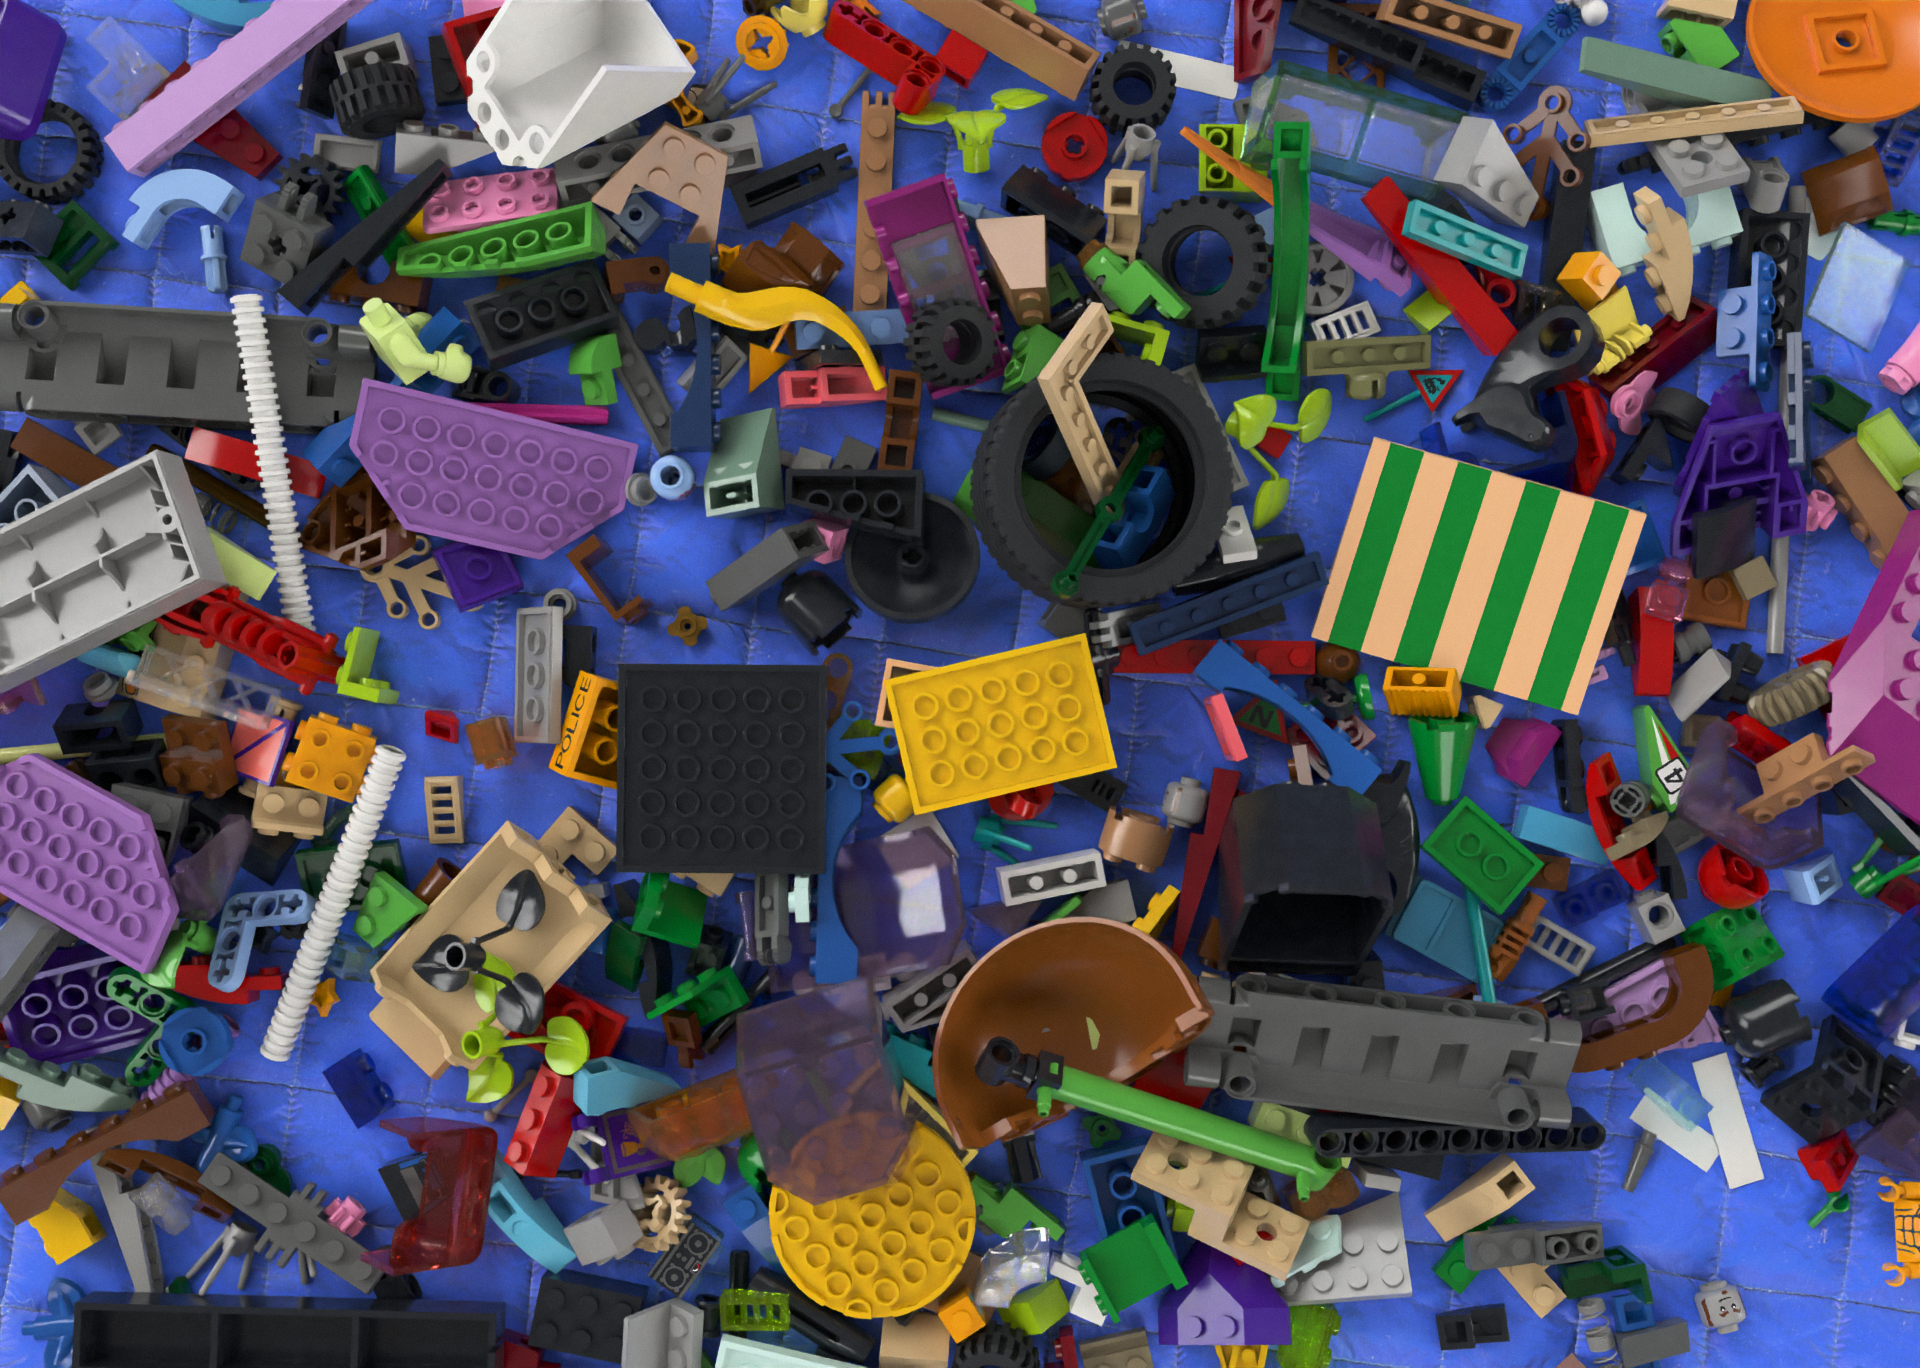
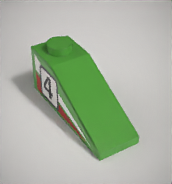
M1637 705L1632 708L1640 781L1650 790V804L1652 808L1658 809L1661 812L1672 813L1704 792L1705 789L1650 705Z

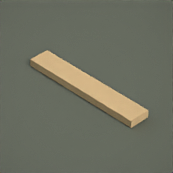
M1795 96L1590 119L1584 121L1583 132L1590 135V148L1803 124L1805 112Z

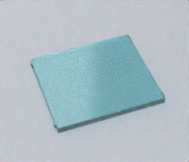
M1841 223L1803 315L1862 349L1864 352H1872L1910 261L1858 230L1850 223Z

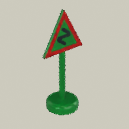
M1367 673L1358 674L1354 678L1356 694L1352 695L1353 703H1358L1360 716L1363 720H1374L1375 714ZM1254 697L1232 716L1236 726L1289 745L1284 720L1285 714L1272 705ZM1311 703L1301 704V705H1303L1305 708H1306L1309 704H1310L1311 706H1313Z

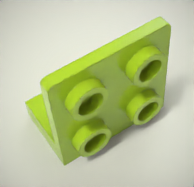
M1111 311V314H1108L1114 328L1112 336L1122 341L1144 346L1140 359L1152 360L1156 362V365L1160 366L1170 331L1163 329L1164 325L1159 322L1145 320L1144 323L1130 320L1131 316L1126 313Z
M354 626L353 632H349L344 645V650L347 652L345 663L340 666L336 675V685H339L337 693L376 703L397 704L400 691L389 689L390 682L369 678L380 631Z

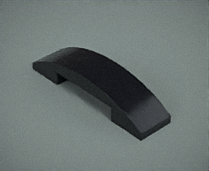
M635 879L613 885L621 918L633 916L634 919L640 884ZM649 935L642 953L648 980L637 984L645 1018H647L646 1014L656 1008L654 1001L670 992L672 988V960L669 941Z

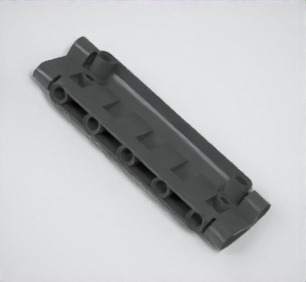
M29 300L22 305L0 303V411L25 412L29 416L48 420L193 428L195 426L204 429L251 431V429H254V423H250L249 419L253 418L252 412H248V407H251L250 401H246L249 392L244 390L247 380L242 378V375H245V369H241L240 364H244L243 358H239V353H242L241 347H237L240 337L235 335V331H238V325L233 323L234 320H237L236 314L221 311ZM262 314V317L266 318V323H263V326L268 329L265 339L270 341V344L267 345V350H271L272 355L268 356L269 361H273V366H270V370L275 372L272 382L277 384V388H274V394L277 393L279 396L278 399H275L276 404L280 405L277 413L282 415L279 425L284 427V431H281V433L318 435L325 427L339 423L354 415L357 410L363 378L378 381L377 352L361 325L329 324L325 319L317 317ZM44 317L40 324L34 325L37 319ZM321 334L328 335L323 342L314 343V339ZM38 342H50L51 346L50 348L43 349ZM317 359H330V365L322 366Z
M1239 975L1232 982V985L1229 979L1196 977L1215 1015L1210 1017L1212 1022L1207 1029L1185 1047L1184 1085L1217 1089L1220 1086L1231 1098L1514 1132L1526 1130L1532 1125L1563 1130L1568 1129L1570 1126L1572 1106L1566 1086L1581 1045L1582 1028L1579 1021L1544 1018L1537 1010L1523 1006L1263 975ZM1234 1046L1246 1047V1053L1233 1051ZM1509 1078H1518L1521 1085L1509 1084L1508 1080Z

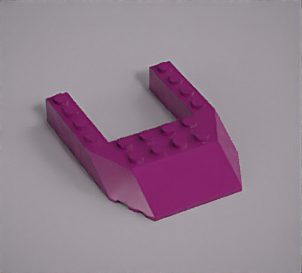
M1920 509L1909 511L1828 678L1827 693H1832V713H1827L1826 727L1829 736L1826 741V750L1828 756L1831 757L1849 746L1855 745L1874 754L1876 762L1865 767L1861 773L1853 776L1920 826V643L1911 637L1920 619Z

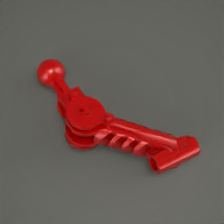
M228 585L227 588L226 586H221L154 619L172 634L178 636L184 634L201 639L199 643L206 649L213 648L217 641L250 657L261 667L299 684L298 690L305 696L311 695L318 681L336 685L338 669L341 665H344L346 657L334 651L339 641L337 634L333 632L326 633L324 637L287 618L274 616L238 599L241 590L236 585ZM197 600L210 604L203 610L202 614L192 610Z

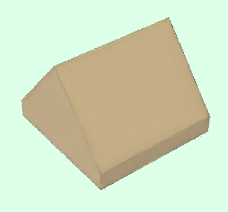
M1472 695L1465 699L1469 713L1477 716V729L1490 728L1504 706L1481 695Z

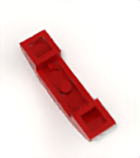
M193 427L184 459L263 482V477L258 475V472H261V466H257L256 463L260 461L259 455H255V450H258L257 445L203 428ZM284 453L285 458H289L286 468H289L291 471L288 474V479H292V484L289 485L290 490L320 499L327 477L321 474L309 460Z
M1610 752L1602 754L1589 764L1586 780V795L1590 818L1598 840L1608 858L1609 856L1605 849L1617 844L1618 842L1615 837L1622 834L1620 830L1626 828L1622 816L1616 814L1610 804L1612 791L1622 784ZM1646 846L1611 862L1620 875L1636 891L1645 889L1657 878Z

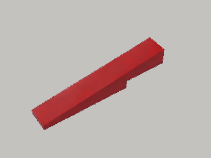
M1385 176L1360 200L1438 304H1445L1483 356H1496L1518 333L1517 329L1458 258L1401 235L1408 202L1410 201L1389 176Z

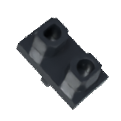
M1740 642V644L1732 643L1728 652L1721 649L1716 650L1731 661V678L1709 700L1716 703L1745 704L1747 702L1751 688L1737 682L1739 675L1742 671L1751 676H1756L1764 663L1763 658L1750 651L1752 645L1745 642Z

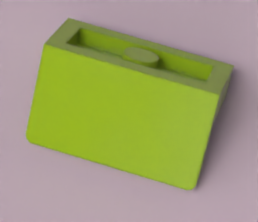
M1890 407L1858 424V444L1895 492L1903 488L1902 478L1920 469L1919 445Z

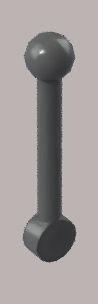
M865 67L863 73L839 103L830 106L829 112L832 118L838 119L842 116L843 107L867 77L875 72Z

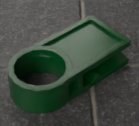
M1826 375L1812 377V381H1817L1825 386L1827 398L1822 405L1809 402V410L1846 434H1850L1851 431L1856 432L1858 424L1862 423L1872 404L1838 384L1831 377Z

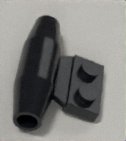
M1298 533L1254 538L1257 548V559L1223 564L1219 549L1213 550L1211 554L1205 557L1204 563L1200 567L1195 568V572L1190 577L1183 579L1182 583L1171 588L1175 597L1207 593L1305 555L1301 537ZM1281 602L1218 626L1217 629L1219 637L1225 639L1283 622L1287 619Z
M760 1266L746 1289L776 1319L821 1348L861 1365L875 1343V1339L851 1317L843 1315L844 1313L833 1310L825 1305H819L804 1294L790 1278Z

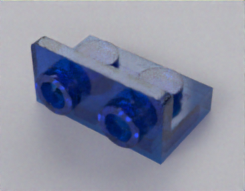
M361 1048L348 1054L345 1058L322 1072L357 1129L396 1105L393 1101L394 1094L392 1089L386 1082H381L375 1072L376 1065L374 1060L368 1053H363Z

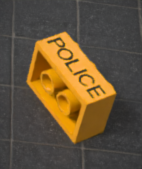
M580 670L562 724L561 743L556 744L548 768L566 777L617 789L618 681Z

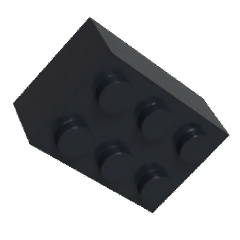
M547 1269L541 1278L528 1345L622 1364L624 1319L645 1309L649 1286L569 1269H562L557 1274Z

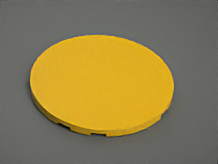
M863 1110L833 1117L810 1130L796 1143L784 1159L777 1173L770 1195L768 1215L771 1240L776 1255L794 1284L821 1306L825 1305L833 1310L844 1313L843 1315L872 1320V1318L898 1317L911 1313L936 1299L950 1286L961 1271L972 1246L976 1223V1204L973 1187L962 1161L952 1147L938 1133L925 1124L902 1114L880 1110Z

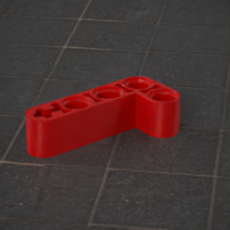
M843 0L834 2L823 30L824 39L897 86L892 98V104L897 110L907 115L919 114L936 95L946 72L944 63L854 4Z

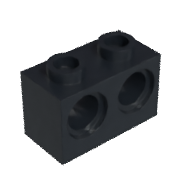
M163 738L135 741L131 749L91 752L85 764L92 783L110 793L112 785L121 782L166 791L168 788L165 785L159 755L167 751Z

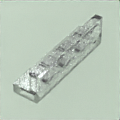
M147 643L138 668L129 669L124 683L258 730L269 729L283 691ZM153 654L165 657L172 671L161 676L147 672ZM175 661L185 665L177 668ZM190 667L197 668L205 683L194 688L186 686L180 672ZM208 673L217 675L218 677L210 679ZM174 675L177 682L166 678ZM223 679L231 680L238 695L227 700L220 698L213 684ZM241 684L251 687V689L244 691ZM208 687L210 694L200 690ZM258 690L271 694L265 712L252 709L247 695ZM241 698L243 705L237 704L234 701Z

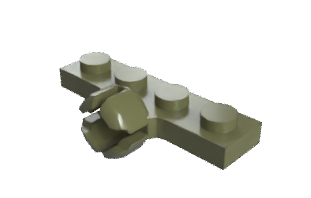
M1430 334L1302 341L1301 375L1343 374L1346 379L1345 395L1351 399L1370 400L1374 397V400L1383 398L1386 394V381L1390 372L1431 368Z

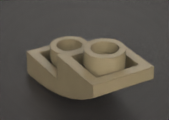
M1650 810L1630 818L1633 824L1620 830L1622 834L1615 837L1618 843L1605 849L1610 861H1615L1653 841L1662 832L1669 819L1667 812L1664 811L1652 815Z

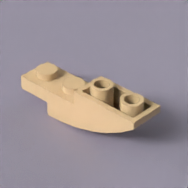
M1644 186L1633 193L1637 203L1634 212L1640 223L1646 226L1648 234L1645 236V240L1651 249L1650 252L1642 256L1647 268L1643 273L1649 285L1656 290L1657 296L1654 297V301L1659 311L1663 315L1668 313L1679 322L1685 319L1693 284V252L1690 234L1685 218L1670 207L1665 208L1661 196Z

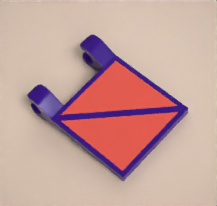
M220 697L217 710L237 716L230 735L237 774L269 787H274L295 722L247 705L239 700Z

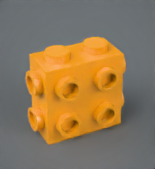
M319 711L318 716L311 714L308 721L301 719L294 739L300 740L296 753L288 752L282 767V771L288 772L285 781L353 803L355 796L362 794L360 791L361 785L366 784L363 775L367 764L373 765L371 761L372 756L377 755L375 752L377 736L371 734L373 729L354 722L352 727L338 723L339 717L323 711Z

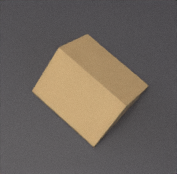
M917 1312L906 1327L900 1325L893 1316L883 1317L879 1368H947L950 1333L939 1318L938 1313Z

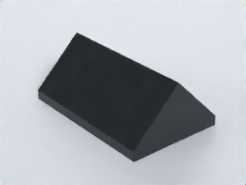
M239 784L234 785L223 796L218 798H206L203 793L190 807L188 825L194 821H200L206 827L214 829L216 840L211 849L227 848L231 850L226 857L227 859L267 884L274 886L303 839L293 837L292 832L279 831V835L272 836L260 834L257 832L258 828H252L251 816L254 798L238 792Z

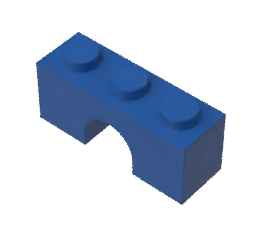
M1144 464L1124 498L1125 509L1121 520L1118 519L1115 523L1108 525L1092 552L1100 568L1109 570L1123 569L1137 564L1177 495L1165 468Z

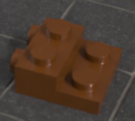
M171 713L161 719L168 750L160 754L159 759L166 786L175 787L178 794L202 791L206 798L212 799L223 796L228 789L239 783L226 721Z

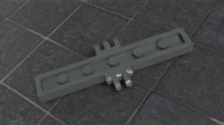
M218 1152L197 1181L267 1228L255 1245L254 1250L261 1254L268 1244L271 1243L272 1246L265 1255V1258L273 1261L282 1250L283 1254L276 1263L282 1269L299 1249L365 1294L370 1295L390 1263L321 1218L325 1211V1207L321 1204L327 1197L328 1192L322 1188L311 1199L310 1196L317 1187L312 1181L304 1187L302 1192L296 1189L289 1197L223 1152Z

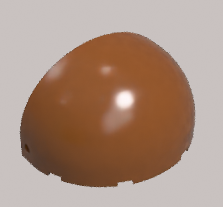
M1068 917L1039 923L1014 934L992 948L967 972L949 999L939 1022L933 1048L932 1072L937 1102L959 1150L988 1147L999 1139L1005 1142L1069 1116V1111L1079 1107L1052 1099L1049 1115L1043 1118L1038 1115L1037 1101L1025 1098V1089L1018 1088L1015 1084L1007 1081L997 1087L988 1086L977 1077L974 1066L987 1043L992 1038L999 1036L1011 1040L1017 1045L1020 1053L1023 1054L1030 1053L1037 1057L1042 1049L1063 1056L1064 1065L1128 1085L1163 1064L1162 1059L1166 1058V1055L1173 1051L1178 1053L1194 1041L1211 1024L1212 1019L1210 1017L1214 1016L1215 1013L1201 986L1186 964L1170 948L1150 934L1125 923L1097 917ZM1086 1017L1093 1020L1100 1034L1097 1049L1092 1050ZM1044 1028H1049V1029L1051 1030V1031L1042 1033V1031H1043Z

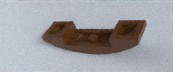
M109 1149L105 1151L96 1164L128 1180L137 1169H140L198 1197L192 1210L222 1224L234 1212V1208L229 1202L197 1182L202 1173L172 1157L140 1149Z

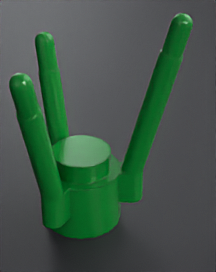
M1877 837L1862 858L1851 866L1855 874L1849 877L1848 880L1863 898L1869 899L1883 889L1885 883L1901 874L1908 876L1920 869V855L1886 874L1875 864L1868 867L1867 863L1883 844V841Z

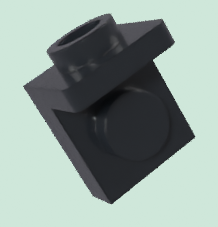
M703 924L700 943L696 949L691 948L685 973L696 977L713 966L717 971L721 970L733 933L716 925Z

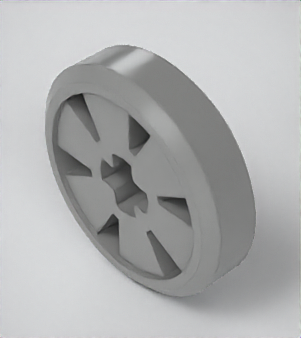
M1311 241L1309 242L1306 316L1322 317L1335 312L1348 299L1354 285V271L1352 267L1320 242ZM1313 272L1314 275L1317 272L1321 273L1323 278L1320 282L1323 286L1320 287L1318 283L1312 286L1309 283L1311 279L1309 273Z

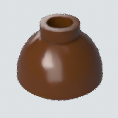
M1325 642L1315 653L1316 674L1335 678L1342 685L1352 681L1360 670L1361 659L1356 650Z

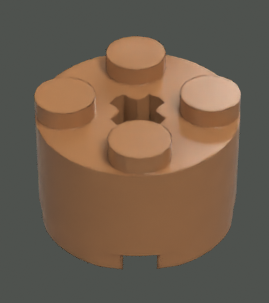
M1110 806L1098 847L1104 852L1102 857L1106 860L1122 863L1123 859L1136 863L1135 868L1141 871L1155 873L1156 868L1162 867L1175 826L1168 822L1165 828L1158 825L1160 818L1123 807L1122 813H1116V806Z

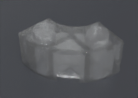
M1031 1228L1012 1233L1007 1236L1006 1241L994 1249L990 1248L985 1253L975 1275L974 1306L1009 1308L1012 1297L1021 1288L1033 1283L1046 1282L1049 1262V1228Z

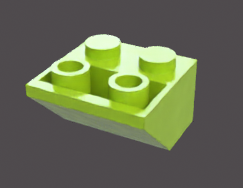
M1199 124L1200 136L1236 160L1267 177V124ZM1199 149L1198 193L1209 197L1222 198L1233 203L1262 202V197Z

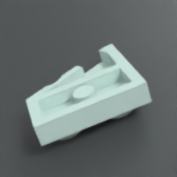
M795 874L794 886H791V892L788 893L789 913H795L796 923L810 922L814 911V907L811 906L813 874Z

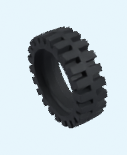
M48 99L40 124L56 121L64 123L71 128L78 144L75 163L66 175L55 182L45 184L33 182L26 177L20 167L19 152L22 141L0 139V176L8 182L9 186L32 200H38L45 204L60 205V201L69 203L73 200V195L78 198L85 195L82 190L84 187L91 189L95 185L91 178L92 176L96 178L100 176L101 171L96 167L97 165H103L104 158L99 152L104 151L103 145L98 141L100 139L98 132L92 128L93 125L86 118L69 106Z

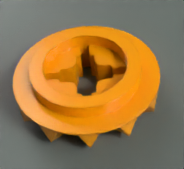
M764 14L751 16L742 22L736 34V47L739 55L744 54L746 57L744 62L756 70L767 71L774 69L786 58L789 47L786 29H783L775 18H770ZM758 33L762 37H773L767 45L769 51H766L764 47L752 48L756 41L759 40Z

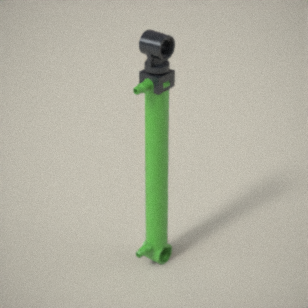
M998 1036L992 1038L987 1043L974 1066L977 1077L988 1086H1001L1007 1081L1015 1084L1018 1088L1025 1089V1098L1037 1101L1038 1115L1045 1118L1049 1115L1052 1099L1294 1177L1296 1178L1298 1198L1301 1202H1307L1310 1199L1311 1191L1322 1190L1342 1166L1341 1158L1323 1157L1313 1146L1064 1065L1063 1056L1042 1049L1037 1057L1030 1053H1020L1017 1045L1005 1037Z

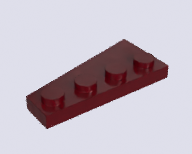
M1234 0V82L1244 85L1268 77L1282 0Z
M184 61L145 101L160 95L165 91L164 88L169 82L180 79L191 70V65ZM235 109L231 110L193 140L198 145L213 152L259 181L284 158Z

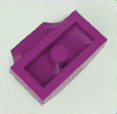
M1534 717L1525 720L1503 718L1486 743L1485 749L1493 759L1496 773L1500 777L1526 788L1562 734V731L1556 726Z

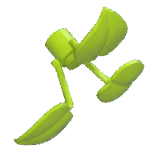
M1008 88L998 91L991 96V102L996 103L993 110L957 112L956 107L951 104L931 101L919 114L907 115L901 112L896 119L897 121L903 120L916 125H933L943 121L948 122L952 126L957 139L958 150H962L963 170L968 173H982L990 169L989 148L993 147L994 131L1006 122V114L1000 111L1004 108L1010 110L1027 108L1044 100L1048 101L1049 95L1026 88ZM961 132L966 134L965 140H963Z
M1318 388L1311 392L1301 405L1298 414L1299 422L1296 424L1273 421L1277 403L1275 398L1270 395L1258 394L1233 402L1235 411L1229 415L1226 421V434L1236 438L1239 446L1248 450L1271 476V479L1262 483L1257 493L1253 514V530L1256 531L1265 527L1281 513L1287 503L1290 490L1288 479L1284 477L1279 478L1278 472L1260 455L1254 446L1263 440L1267 427L1299 431V441L1303 443L1316 439L1325 429L1330 418L1332 409L1331 391L1325 388Z
M486 952V961L482 967L506 976L513 981L516 975L512 967L503 959ZM474 974L476 1001L484 1012L493 1013L486 1020L478 1022L479 1029L468 1031L462 1037V1050L468 1058L477 1059L487 1056L474 1071L468 1069L469 1086L466 1101L489 1103L502 1099L509 1094L514 1084V1070L510 1063L503 1060L504 1053L500 1052V1049L503 1047L547 1043L545 1057L553 1071L561 1075H571L578 1072L589 1060L588 1057L590 1055V1045L585 1030L573 1018L558 1016L549 1020L547 1024L548 1036L505 1040L503 1032L494 1026H490V1024L497 1019L495 1013L496 996L506 985L484 975Z

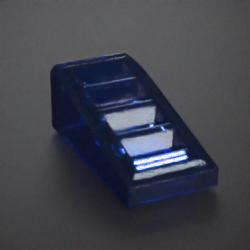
M1910 111L1895 117L1875 148L1880 157L1889 186L1897 188L1920 149V113ZM1903 124H1906L1909 126L1916 127L1918 129L1914 133L1902 129L1901 127ZM1897 137L1910 142L1906 145L1894 140ZM1888 152H1895L1901 154V156L1897 158L1888 155Z

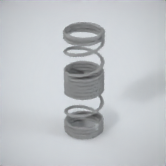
M1598 1297L1581 1300L1578 1302L1577 1307L1578 1312L1584 1316L1580 1319L1590 1320L1602 1317L1607 1320L1606 1326L1594 1327L1585 1331L1589 1350L1592 1352H1605L1612 1348L1615 1349V1354L1612 1357L1597 1358L1593 1360V1363L1600 1364L1613 1360L1618 1362L1619 1365L1606 1364L1598 1368H1623L1622 1363L1614 1359L1618 1349L1615 1347L1616 1342L1612 1329L1608 1328L1610 1320L1601 1315L1606 1310L1604 1300Z

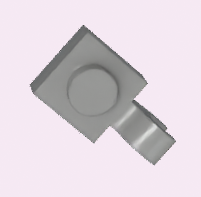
M801 446L797 456L779 449L781 466L788 469H829L832 461V456Z

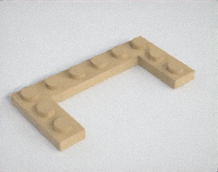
M1091 302L1045 368H1043L1037 380L1095 506L1103 497L1110 495L1138 448L1139 443L1137 439L1132 444L1129 452L1119 467L1116 468L1079 383L1083 374L1114 332L1104 304ZM1162 448L1151 453L1145 464L1157 467L1165 456ZM1123 500V502L1121 503V506H1122L1123 513H1124V509H1125V508H1124V500ZM1106 506V510L1113 514L1112 509Z

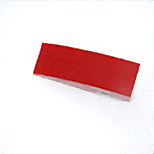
M1638 586L1628 597V606L1634 621L1631 623L1634 641L1631 643L1638 662L1630 665L1634 696L1668 697L1671 691L1674 657V619L1671 588Z

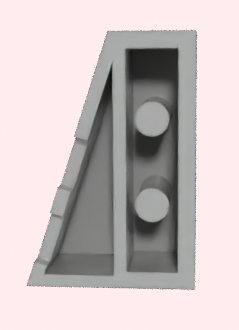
M964 939L922 967L913 978L906 982H900L882 995L883 1006L902 1033L939 1023L956 987L980 959L967 940Z

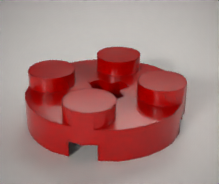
M1077 112L1060 114L1048 124L1042 137L1041 155L1043 162L1048 170L1063 182L1070 183L1086 180L1095 175L1105 162L1108 137L1102 124L1090 115L1087 117L1083 114H1077ZM1073 139L1075 143L1079 141L1083 143L1079 154L1069 153L1066 150L1069 146L1068 140Z

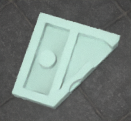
M1338 1214L1304 1218L1310 1221V1224L1287 1278L1300 1270L1305 1274L1315 1268L1319 1262L1329 1260L1342 1253L1341 1220ZM1271 1275V1282L1275 1288L1285 1285L1284 1281Z

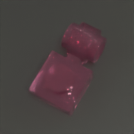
M1677 556L1663 558L1658 569V576L1663 577V580L1656 578L1651 583L1644 613L1674 624L1682 620L1689 589L1678 585L1680 583L1685 585L1691 577L1693 566L1689 565L1687 560Z

